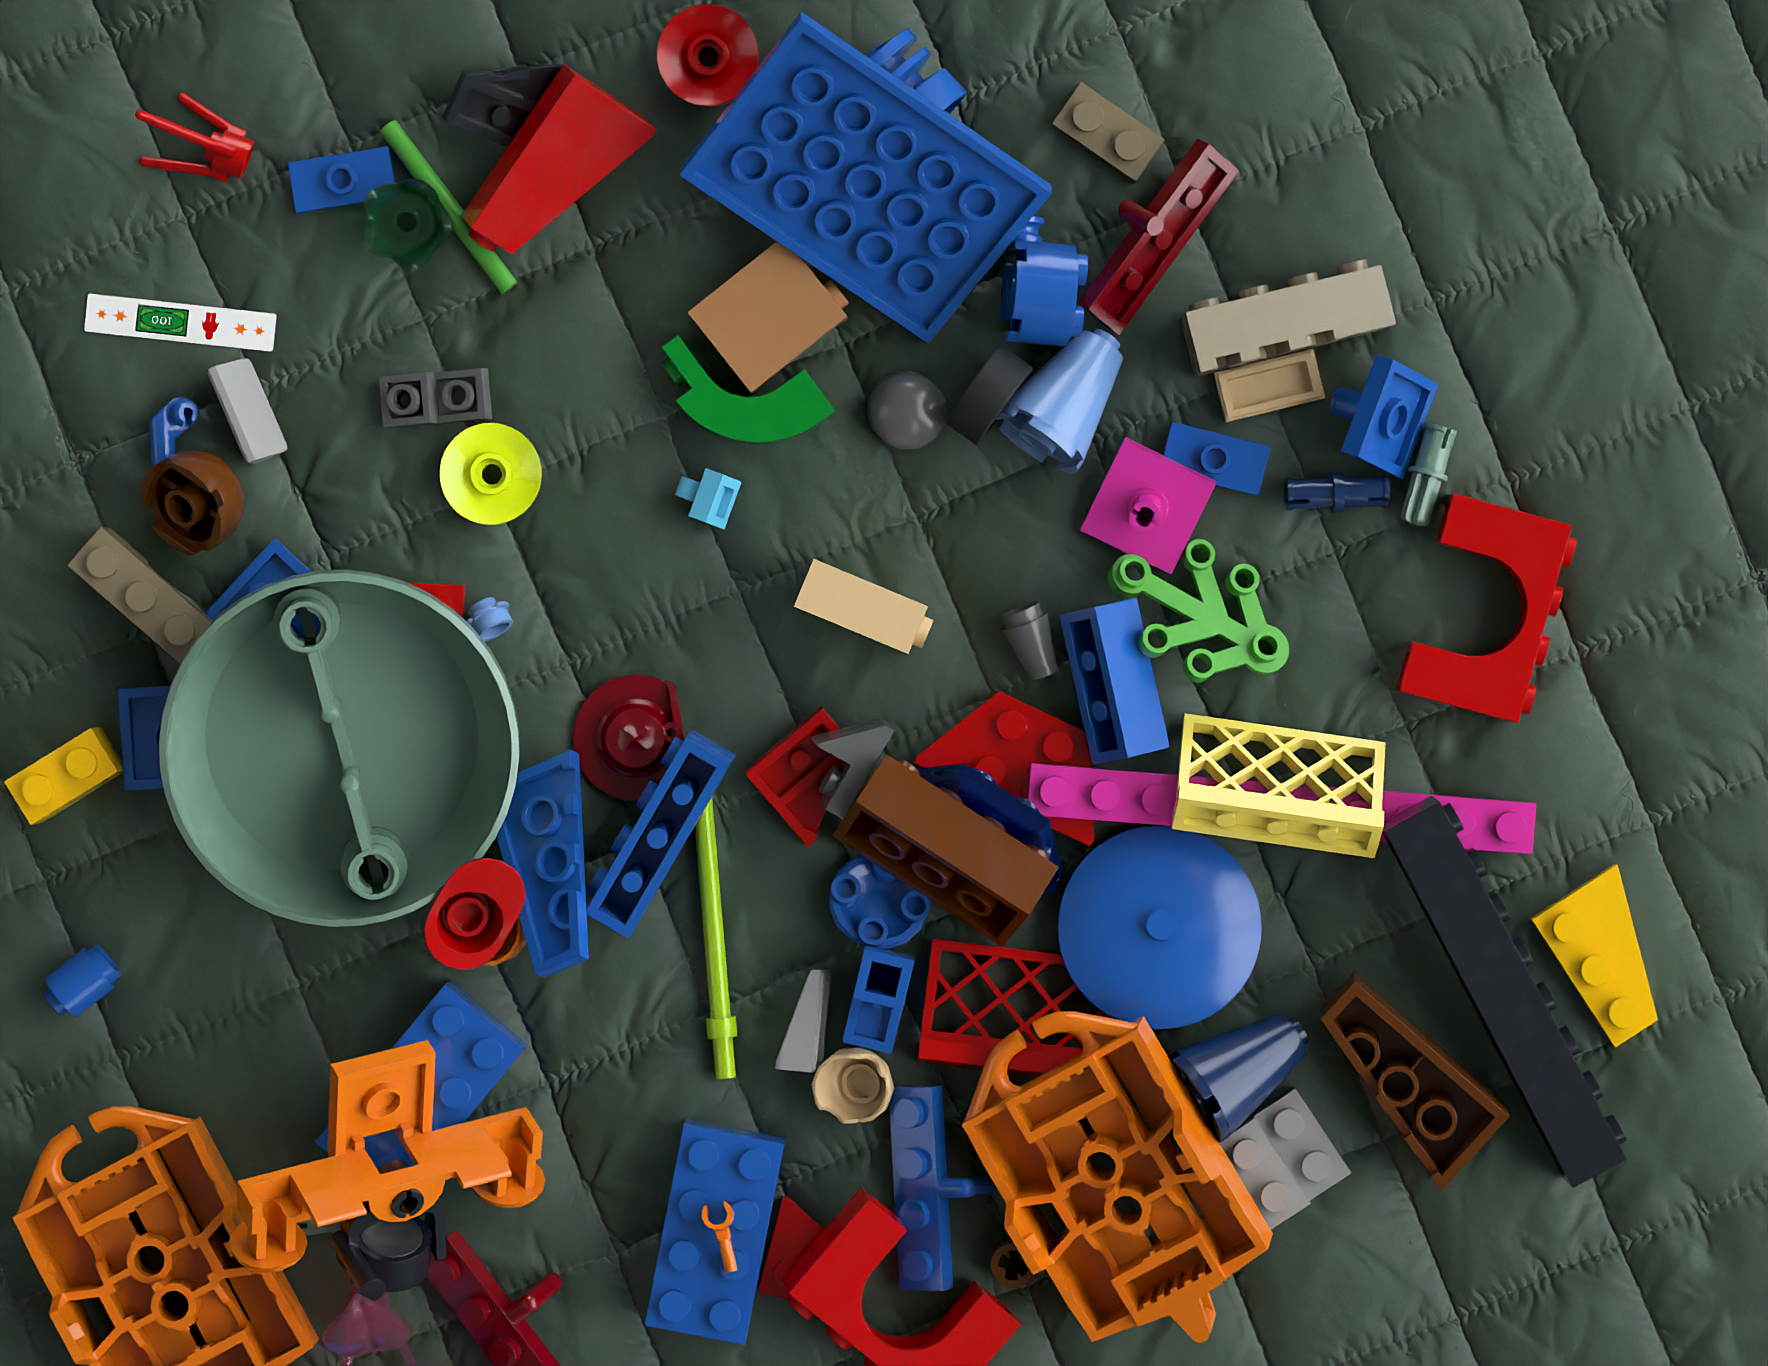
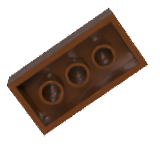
M887 754L832 835L1001 947L1006 944L1030 915L1059 868L1049 861L1047 854L1040 848L1018 841L1006 833L1004 826L994 818L984 815L980 816L963 805L962 799L956 793L947 788H937L922 778L919 771L913 765L904 760H895Z

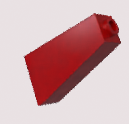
M564 64L461 214L472 228L468 235L492 252H494L497 246H500L513 254L651 139L657 129L645 117Z

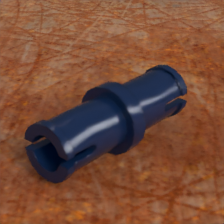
M1342 472L1330 473L1329 478H1285L1284 486L1287 487L1284 488L1286 511L1292 509L1330 508L1331 513H1342L1344 507L1381 506L1383 508L1389 506V499L1386 498L1390 497L1387 475L1343 477Z

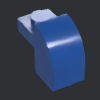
M865 945L843 1035V1043L892 1054L915 956Z

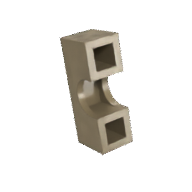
M100 527L67 566L177 662L181 663L197 637L213 620L192 598L179 592L147 564L149 561L114 530Z

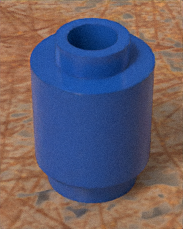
M95 944L89 950L82 948L45 978L49 988L43 994L50 1005L61 1016L69 1012L77 1018L115 988L114 981L122 976V974L105 950L98 944Z

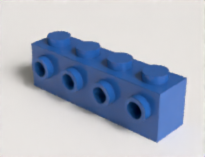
M691 730L684 741L677 737L674 738L660 762L668 767L659 785L650 780L635 805L643 813L634 828L627 824L623 826L610 849L618 854L609 871L602 867L599 868L586 890V894L593 898L586 909L588 916L626 938H630L736 756L734 753L694 730Z

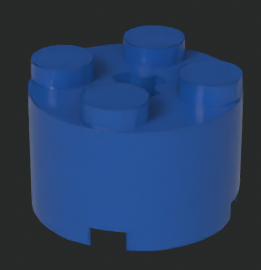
M1013 240L1009 245L1008 251H1017L1015 264L1005 263L1000 304V320L1010 321L1011 331L1001 332L1002 340L1013 343L1066 347L1070 338L1073 336L1080 337L1082 334L1084 308L1083 306H1076L1078 285L1084 286L1086 283L1088 257L1087 255L1077 254L1076 247L1072 244Z

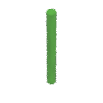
M393 120L379 131L499 292L504 294L518 282L495 251L492 252L468 235L472 228L461 216L464 210L398 122Z

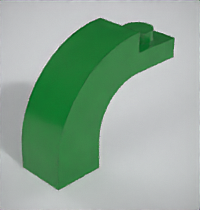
M678 335L662 346L668 355V358L661 362L662 366L678 387L688 382L692 388L675 401L695 422L723 438L748 444L783 442L809 432L836 413L805 369L771 393L757 397H742L728 393L718 387L709 378Z

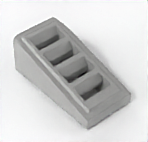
M812 969L807 976L776 1059L775 1069L812 1073L816 1072L818 1066L824 1061L831 984L830 970Z

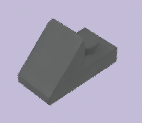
M878 718L811 737L816 746L843 760L840 767L831 766L820 785L819 792L824 794L820 802L825 810L844 819L894 732L889 723Z

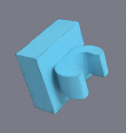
M706 468L701 482L682 476L675 495L693 502L689 517L725 529L742 482Z

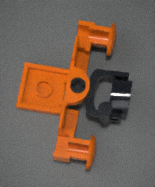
M428 1040L330 1064L329 1157L237 1181V1209L244 1222L240 1223L232 1231L229 1240L232 1255L240 1264L256 1271H282L296 1264L303 1257L308 1243L305 1232L297 1223L312 1219L317 1228L341 1221V1230L333 1233L330 1241L337 1252L336 1259L350 1283H355L358 1288V1300L362 1303H372L381 1298L385 1292L406 1291L419 1285L427 1276L430 1265V1250L437 1261L447 1259L445 1201L441 1196L445 1181L456 1178L462 1189L472 1187L473 1192L482 1201L493 1206L517 1208L527 1205L542 1193L546 1181L543 1170L536 1164V1160L541 1159L543 1132L527 1107L432 1131L436 1052ZM395 1129L397 1138L414 1166L410 1167L405 1161L398 1159L388 1161L379 1168H376L365 1150V1140L363 1137ZM426 1212L424 1221L420 1217H417L422 1213Z

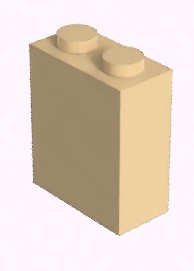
M813 559L794 605L796 608L909 654L912 645L919 648L923 647L934 621L924 616L928 606L816 559Z

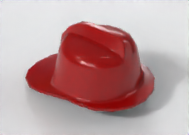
M482 858L471 860L459 866L452 873L436 898L424 928L426 945L435 959L447 967L460 970L477 968L493 959L520 915L525 902L524 882L517 870L504 861Z

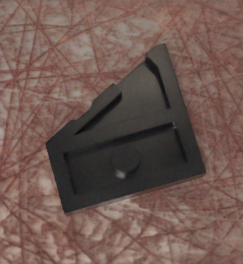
M564 64L462 71L442 118L445 122L508 147ZM565 64V65H567L568 67H570L571 69H573L574 71L577 72V70H576L573 66H570V65H568V64Z

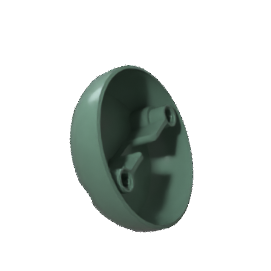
M350 569L320 570L292 575L266 584L247 594L220 613L197 637L179 665L171 682L163 708L159 737L160 772L167 803L174 822L185 842L206 870L227 889L260 909L300 923L329 927L361 926L405 915L436 900L447 879L459 866L483 857L495 840L506 818L515 790L520 758L519 726L509 686L492 651L475 629L454 609L418 587L379 573ZM297 608L305 636L298 634L292 626V618L296 615ZM312 613H314L321 622V629L318 632L315 627ZM365 856L372 881L365 879L359 871ZM380 860L386 864L389 870L388 874L385 877L382 871Z

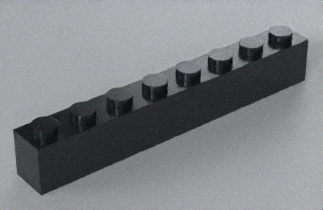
M1430 796L1385 820L1382 834L1563 1179L1574 1188L1627 1160L1620 1147V1144L1627 1141L1615 1117L1612 1114L1605 1117L1597 1100L1604 1097L1590 1070L1582 1073L1573 1056L1579 1054L1580 1049L1567 1026L1559 1029L1550 1012L1557 1009V1005L1543 981L1538 984L1534 983L1527 967L1534 964L1527 947L1520 937L1514 940L1511 939L1504 925V922L1511 919L1504 903L1496 892L1488 895L1480 879L1487 875L1480 857L1473 847L1465 851L1457 835L1458 832L1464 830L1457 813L1450 803L1442 806L1440 801Z

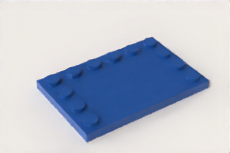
M802 11L682 164L679 174L928 344L1052 194V185Z

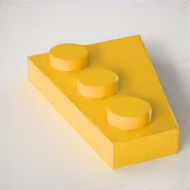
M1618 864L1608 867L1530 918L1613 1047L1616 1048L1658 1020Z

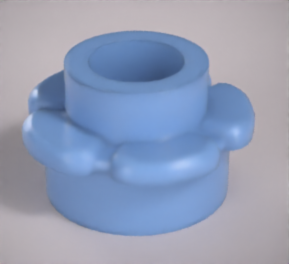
M493 597L483 599L468 610L470 618L466 622L475 629L484 642L492 640L506 632L513 625V620L508 613L510 605L506 601L496 602Z

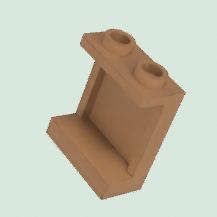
M775 242L688 312L693 321L752 395L769 383V379L808 348L848 319L842 309L849 302L835 284L829 280L822 285L810 270L814 266L779 242Z

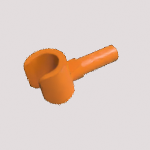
M723 1201L727 1217L723 1223L715 1225L710 1221L707 1205H705L702 1210V1220L708 1228L714 1230L725 1273L734 1272L738 1269L729 1226L734 1220V1211L726 1201Z

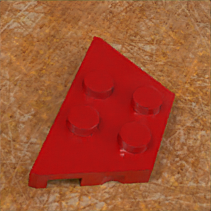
M1001 691L997 692L974 712L918 754L914 761L915 764L1090 847L1093 843V820L1025 814L1029 763L1092 768L1085 731Z

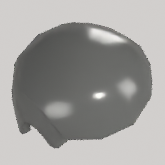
M912 371L891 372L874 384L866 400L868 423L871 429L884 442L897 449H921L937 439L942 431L947 417L946 400L941 391L923 375Z

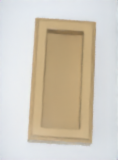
M1313 349L1213 374L1225 423L1325 398Z

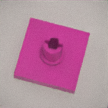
M1125 437L1080 531L1128 554L1138 555L1145 559L1147 563L1172 574L1217 481Z

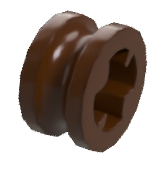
M1012 1240L1004 1241L994 1249L991 1255L990 1266L993 1277L999 1284L1008 1288L1024 1286L1033 1277L1028 1266L1023 1274L1017 1270V1277H1008L1005 1275V1266L999 1264L1003 1254L1009 1258V1251H1018ZM1021 1256V1261H1022L1024 1264H1026L1025 1261H1024V1259H1023L1022 1256Z

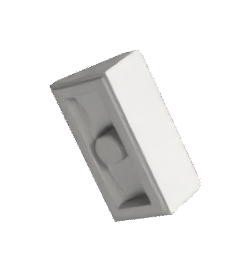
M240 359L209 368L208 376L245 462L256 465L284 453L287 450L286 441L252 362L249 359Z

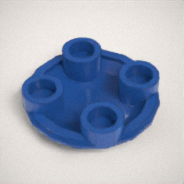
M858 855L851 858L837 871L830 887L829 908L836 926L849 940L864 947L869 945L881 949H891L907 943L921 930L930 910V900L864 856Z

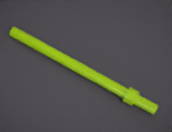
M711 798L694 827L711 1017L706 1018L707 1039L713 1040L716 1079H728L736 1077L733 1037L738 1035L736 1016H731L713 800Z

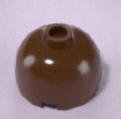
M183 450L175 453L148 469L141 482V502L143 508L146 509L151 506L152 512L157 519L156 522L151 524L153 529L168 545L187 555H196L202 550L208 552L227 540L236 530L244 512V494L237 476L231 467L220 457L207 451Z

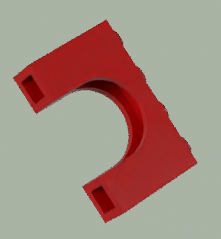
M1449 494L1435 544L1491 559L1506 569L1514 579L1519 590L1521 599L1520 618L1513 634L1502 646L1480 656H1466L1414 641H1408L1395 691L1519 723L1521 714L1529 715L1536 694V686L1529 684L1534 664L1538 666L1543 665L1550 637L1543 635L1548 615L1556 616L1562 599L1563 588L1556 586L1561 566L1569 568L1576 547L1577 539L1569 537L1572 525L1459 494Z
M862 1187L782 1279L790 1294L786 1299L788 1304L808 1320L815 1314L828 1325L825 1333L836 1344L846 1351L853 1345L867 1356L863 1360L865 1366H986L1021 1325L1014 1312L976 1280L970 1284L938 1323L920 1334L905 1337L891 1336L876 1330L868 1324L862 1313V1293L866 1281L907 1230L898 1216Z

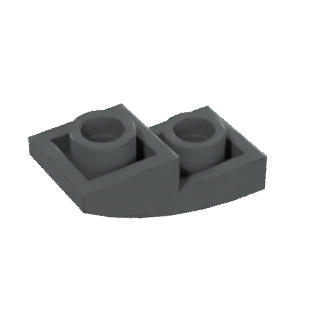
M488 368L435 373L421 372L379 377L382 421L385 428L492 419Z

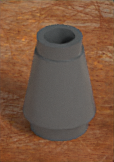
M1039 601L1028 602L1002 613L1000 616L1004 626L1000 630L1024 670L1027 671L1029 679H1041L1058 671L1048 611H1042Z

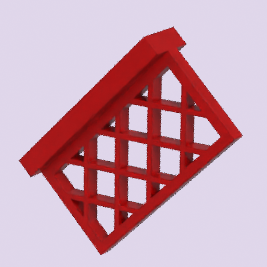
M932 939L917 1062L983 1070L985 1062L994 1046L1003 1039L991 1038L978 1021L1000 1004L1003 1005L1018 1024L1019 1028L1016 1030L1020 1033L1024 1032L1032 1042H1026L1027 1048L1017 1053L1008 1064V1074L1039 1077L1081 1054L1082 1049L1063 1047L1074 1038L1080 1047L1083 1048L1081 1041L1075 1035L1069 1033L1057 1044L1046 1045L1041 1044L1029 1029L1032 1021L1043 1017L1050 1010L1053 1012L1061 1011L1057 1005L1077 990V987L1073 984L1056 999L1052 1000L1035 979L1039 973L1050 965L1062 966L1066 970L1061 954ZM941 952L962 954L975 971L951 988L939 972ZM973 956L989 957L990 959L980 966ZM999 959L1012 960L1025 976L1004 994L999 991L984 972ZM1023 962L1041 965L1030 972ZM977 976H980L997 999L973 1016L956 993ZM938 981L946 993L935 1001ZM1030 982L1047 1006L1024 1022L1006 999ZM951 997L969 1021L954 1033L932 1031L934 1010ZM1098 1009L1097 1012L1094 1014L1096 1016L1111 1018ZM974 1026L981 1036L965 1035L963 1033ZM1105 1055V1059L1121 1084L1122 1079L1108 1056Z

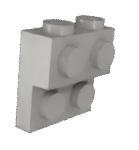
M1295 1087L1250 1115L1229 1138L1220 1143L1270 1229L1278 1226L1311 1204L1310 1200L1351 1174V1171Z

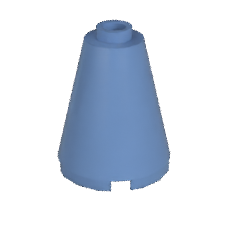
M1095 329L1093 332L1083 330L1080 337H1074L1066 347H1063L1016 390L995 419L1004 420L999 427L1000 431L1017 447L1042 463L1048 455L1060 461L1055 470L1069 474L1076 473L1085 460L1123 362V356L1118 351L1120 343L1112 335L1101 329Z

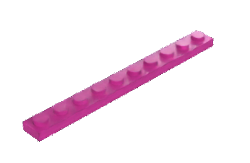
M1029 763L1025 814L1172 826L1178 774ZM1191 776L1189 778V783L1213 787L1219 784L1213 777ZM1247 780L1239 785L1244 791L1261 794L1269 792L1260 781ZM1306 784L1290 792L1296 799L1310 801L1320 799ZM1327 786L1331 791H1334L1335 789L1339 788ZM1356 791L1341 799L1346 806L1370 809V804ZM1383 791L1382 811H1384V821L1433 796L1440 801L1442 806L1450 803L1457 813L1464 828L1457 835L1464 849L1473 847L1475 850L1525 854H1532L1537 803ZM1382 834L1380 842L1387 843Z

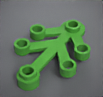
M1195 539L1184 548L1181 554L1184 567L1191 572L1200 601L1151 574V568L1147 561L1138 555H1123L1110 567L1107 581L1110 589L1117 596L1132 599L1142 593L1190 620L1189 622L1171 627H1165L1162 624L1149 625L1138 638L1139 649L1144 655L1157 658L1162 656L1168 649L1219 636L1235 645L1215 653L1202 648L1192 651L1182 664L1183 673L1190 681L1196 683L1204 682L1214 673L1244 665L1254 673L1267 675L1278 671L1286 663L1289 656V644L1285 635L1278 628L1266 624L1255 592L1259 585L1257 570L1249 564H1239L1227 574L1225 579L1227 590L1237 598L1244 625L1228 617L1211 567L1215 560V550L1208 541ZM1191 550H1201L1205 555V563L1194 561L1191 556ZM1125 567H1135L1140 573V580L1134 581L1126 576ZM1235 575H1245L1249 580V588L1240 587L1235 581ZM1154 633L1159 635L1163 642L1162 648L1152 647L1148 642V634ZM1258 641H1267L1272 647V655L1261 653L1258 648ZM1194 658L1202 659L1206 663V673H1199L1193 668L1192 660Z

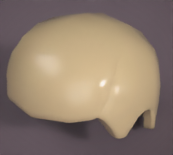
M862 1047L842 1048L836 1051L818 1066L811 1084L817 1108L830 1112L843 1124L863 1123L874 1120L887 1109L894 1091V1084L887 1063L874 1052Z

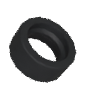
M1000 345L955 403L946 417L945 423L974 445H978L997 422L995 420L1016 390L1026 382L1033 368L1006 347Z

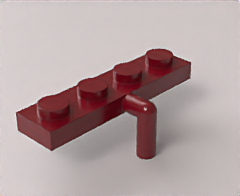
M1198 138L1147 209L1130 200L1121 202L1118 206V215L1132 229L1078 304L1083 306L1086 311L1108 329L1120 335L1239 170L1210 144Z
M457 1229L446 1236L447 1259L437 1261L430 1250L428 1279L495 1366H560L525 1320L526 1317L534 1313L562 1288L563 1282L557 1273H547L524 1295L512 1302Z

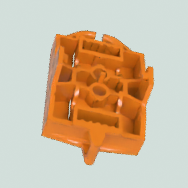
M1057 1011L1032 1021L1034 1030L1041 1039L1058 1032L1070 1033L1081 1041L1083 1048L1081 1054L1022 1086H1017L1009 1080L1007 1070L1011 1059L1017 1053L1027 1048V1045L1018 1030L1010 1033L994 1046L988 1056L962 1126L985 1169L1005 1200L1004 1227L1031 1273L1034 1275L1044 1269L1048 1272L1067 1306L1079 1321L1091 1342L1136 1325L1138 1327L1168 1315L1193 1341L1197 1343L1205 1342L1210 1336L1216 1318V1312L1209 1292L1225 1282L1233 1273L1268 1250L1273 1232L1145 1017L1142 1016L1133 1022L1080 1012ZM1105 1055H1107L1110 1059L1111 1063L1113 1064L1114 1068L1116 1069L1117 1073L1122 1079L1124 1085L1126 1086L1127 1090L1129 1091L1130 1095L1132 1096L1133 1100L1135 1101L1136 1105L1138 1106L1139 1110L1141 1111L1142 1115L1144 1116L1145 1120L1150 1126V1132L1148 1131L1147 1127L1145 1126L1144 1122L1142 1121L1141 1117L1139 1116L1138 1112L1136 1111L1135 1107L1130 1101L1128 1095L1126 1094L1125 1090L1123 1089L1122 1085L1120 1084L1119 1080L1117 1079L1116 1075L1114 1074L1113 1070L1111 1069L1110 1065L1105 1059ZM1085 1116L1095 1133L1089 1136L1079 1122ZM1172 1128L1173 1136L1182 1150L1181 1153L1178 1152L1168 1135ZM1097 1152L1106 1153L1114 1160L1116 1167L1110 1170H1101L1092 1163L1090 1156ZM1180 1183H1184L1189 1194L1191 1195L1192 1199L1194 1200L1195 1204L1200 1210L1201 1215H1198L1197 1211L1195 1210L1193 1204L1191 1203L1190 1199L1188 1198ZM1130 1196L1140 1203L1142 1210L1135 1214L1126 1213L1120 1209L1116 1199ZM1053 1203L1066 1225V1228L1058 1237L1037 1204ZM1149 1223L1158 1237L1150 1241L1144 1231L1148 1228Z
M112 1106L89 1115V1121L96 1133L99 1134L113 1127H124L135 1134L138 1143L133 1153L79 1182L66 1180L61 1170L62 1160L66 1153L74 1146L82 1143L81 1136L74 1125L68 1126L48 1142L39 1157L17 1214L12 1218L32 1260L53 1299L49 1310L50 1318L76 1364L89 1366H287L313 1348L320 1340L283 1270L260 1272L245 1267L239 1261L232 1262L230 1257H233L229 1241L225 1242L224 1245L222 1244L216 1231L224 1224L231 1237L232 1231L244 1220L237 1209V1184L201 1116L191 1119L133 1106ZM158 1148L202 1229L201 1232L157 1151ZM135 1210L147 1231L141 1235L136 1231L129 1213ZM144 1246H154L163 1253L165 1260L161 1270L154 1271L144 1266L141 1260V1250ZM225 1278L229 1279L233 1289L235 1290L241 1304L243 1305L249 1317V1320H247L243 1310L241 1309L236 1297L234 1296ZM178 1291L187 1298L189 1306L188 1312L185 1315H174L169 1312L164 1302L167 1292ZM99 1297L115 1328L104 1341H102L81 1299ZM196 1323L206 1341L201 1346L197 1345L190 1332L189 1326Z

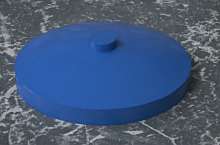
M1161 825L1145 826L1122 832L1109 838L1090 852L1074 871L1064 890L1057 923L1058 943L1064 966L1081 994L1094 1007L1113 1019L1133 1022L1144 1016L1152 1030L1175 1029L1197 1023L1210 1017L1228 1004L1244 986L1254 968L1259 953L1262 931L1261 913L1254 888L1248 876L1233 856L1223 847L1199 833L1172 829V826Z

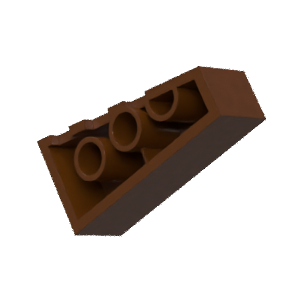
M1355 971L1321 1007L1322 1022L1357 1072L1366 1081L1384 1111L1389 1114L1403 1134L1405 1141L1415 1155L1419 1157L1435 1184L1442 1191L1510 1117L1507 1104Z

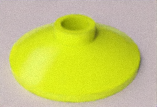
M483 423L465 429L450 442L441 460L440 483L445 498L456 512L476 523L497 525L516 519L532 505L541 485L542 468L536 449L522 433L503 424ZM489 465H497L501 469L502 477L496 484H488L483 478V472Z

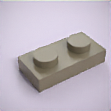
M1082 82L1052 123L1054 128L1134 183H1136L1165 140Z

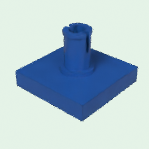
M1376 355L1362 393L1339 387L1332 396L1330 403L1331 413L1337 417L1352 421L1341 452L1387 475L1404 479L1439 384L1393 359Z

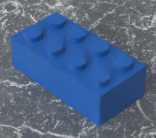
M450 980L442 987L393 1048L428 1040L436 1052L432 1131L464 1123L529 1044ZM328 1127L315 1141L327 1153ZM395 1129L363 1137L365 1140V1150L376 1168H379L388 1161L398 1159L405 1161L410 1167L414 1166L397 1138Z
M686 1119L677 1156L645 1326L745 1345L786 1138ZM723 1201H726L734 1211V1220L729 1226L730 1240L738 1269L734 1272L725 1273L714 1230L708 1228L702 1220V1210L705 1205H707L709 1210V1219L715 1225H719L726 1220L727 1211Z

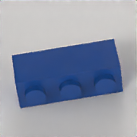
M1137 598L1059 615L1092 764L1130 758L1169 748L1150 657L1141 652L1138 646V638L1144 631Z

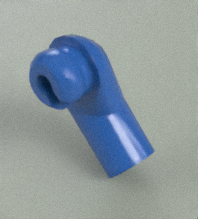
M183 397L174 398L150 419V466H154L175 454V440L198 420L199 410L195 402Z

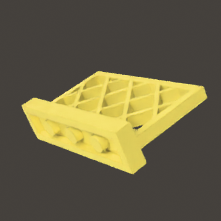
M1185 713L1182 723L1172 829L1375 858L1384 828L1382 800L1386 742ZM1193 732L1214 735L1222 745L1206 753L1193 740ZM1249 741L1264 742L1272 752L1257 761L1243 745ZM1300 748L1313 749L1323 759L1307 768L1293 752ZM1229 753H1232L1246 767L1231 777L1216 763V761ZM1350 755L1372 758V767L1358 775L1343 760ZM1191 756L1195 759V761H1193L1192 763ZM1280 760L1296 774V776L1282 784L1266 770ZM1331 767L1347 782L1334 791H1331L1317 777ZM1205 769L1219 784L1215 787L1189 783V778ZM1255 776L1269 792L1266 794L1244 791L1239 785ZM1306 784L1320 799L1317 801L1296 799L1290 792ZM1356 791L1370 804V809L1346 806L1341 799Z

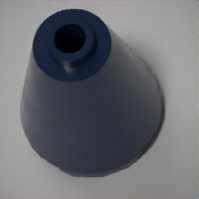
M1278 1013L1172 1051L1167 1056L1214 1135L1217 1137V1140L1221 1143L1233 1134L1306 1057L1307 1052L1304 1045L1309 1042V1039L1297 1019L1294 1017L1286 1019L1282 1014Z

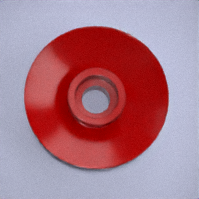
M715 4L695 5L675 15L664 28L657 47L658 68L665 84L676 96L698 106H718L732 101L757 69L759 62L757 40L749 24L733 10ZM705 49L715 50L718 53L717 63L710 67L703 66L699 62L700 53Z

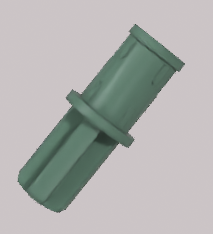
M1432 423L1425 424V431L1415 465L1408 468V472L1412 473V477L1401 511V519L1417 526H1427L1430 523L1441 482H1447L1448 476L1444 475L1454 439L1457 436V431L1453 429L1447 430V427Z

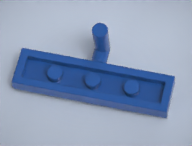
M942 1085L894 1086L889 1103L895 1215L900 1218L907 1230L897 1242L900 1290L944 1291L953 1288L948 1198H969L993 1192L997 1187L988 1172L965 1178H947Z

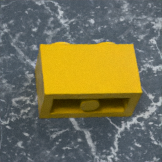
M95 727L83 732L7 779L4 783L30 825L45 822L122 774L123 762L102 727Z

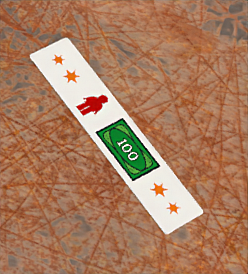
M88 294L84 330L86 332L273 351L277 315L273 313Z

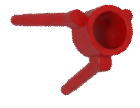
M180 93L177 97L178 101L224 134L214 131L210 138L157 115L155 116L143 110L136 111L135 117L138 120L206 148L204 160L212 162V165L143 156L139 160L141 166L209 176L227 183L230 175L241 179L244 175L255 146V141L245 138L247 130L228 123L187 94Z

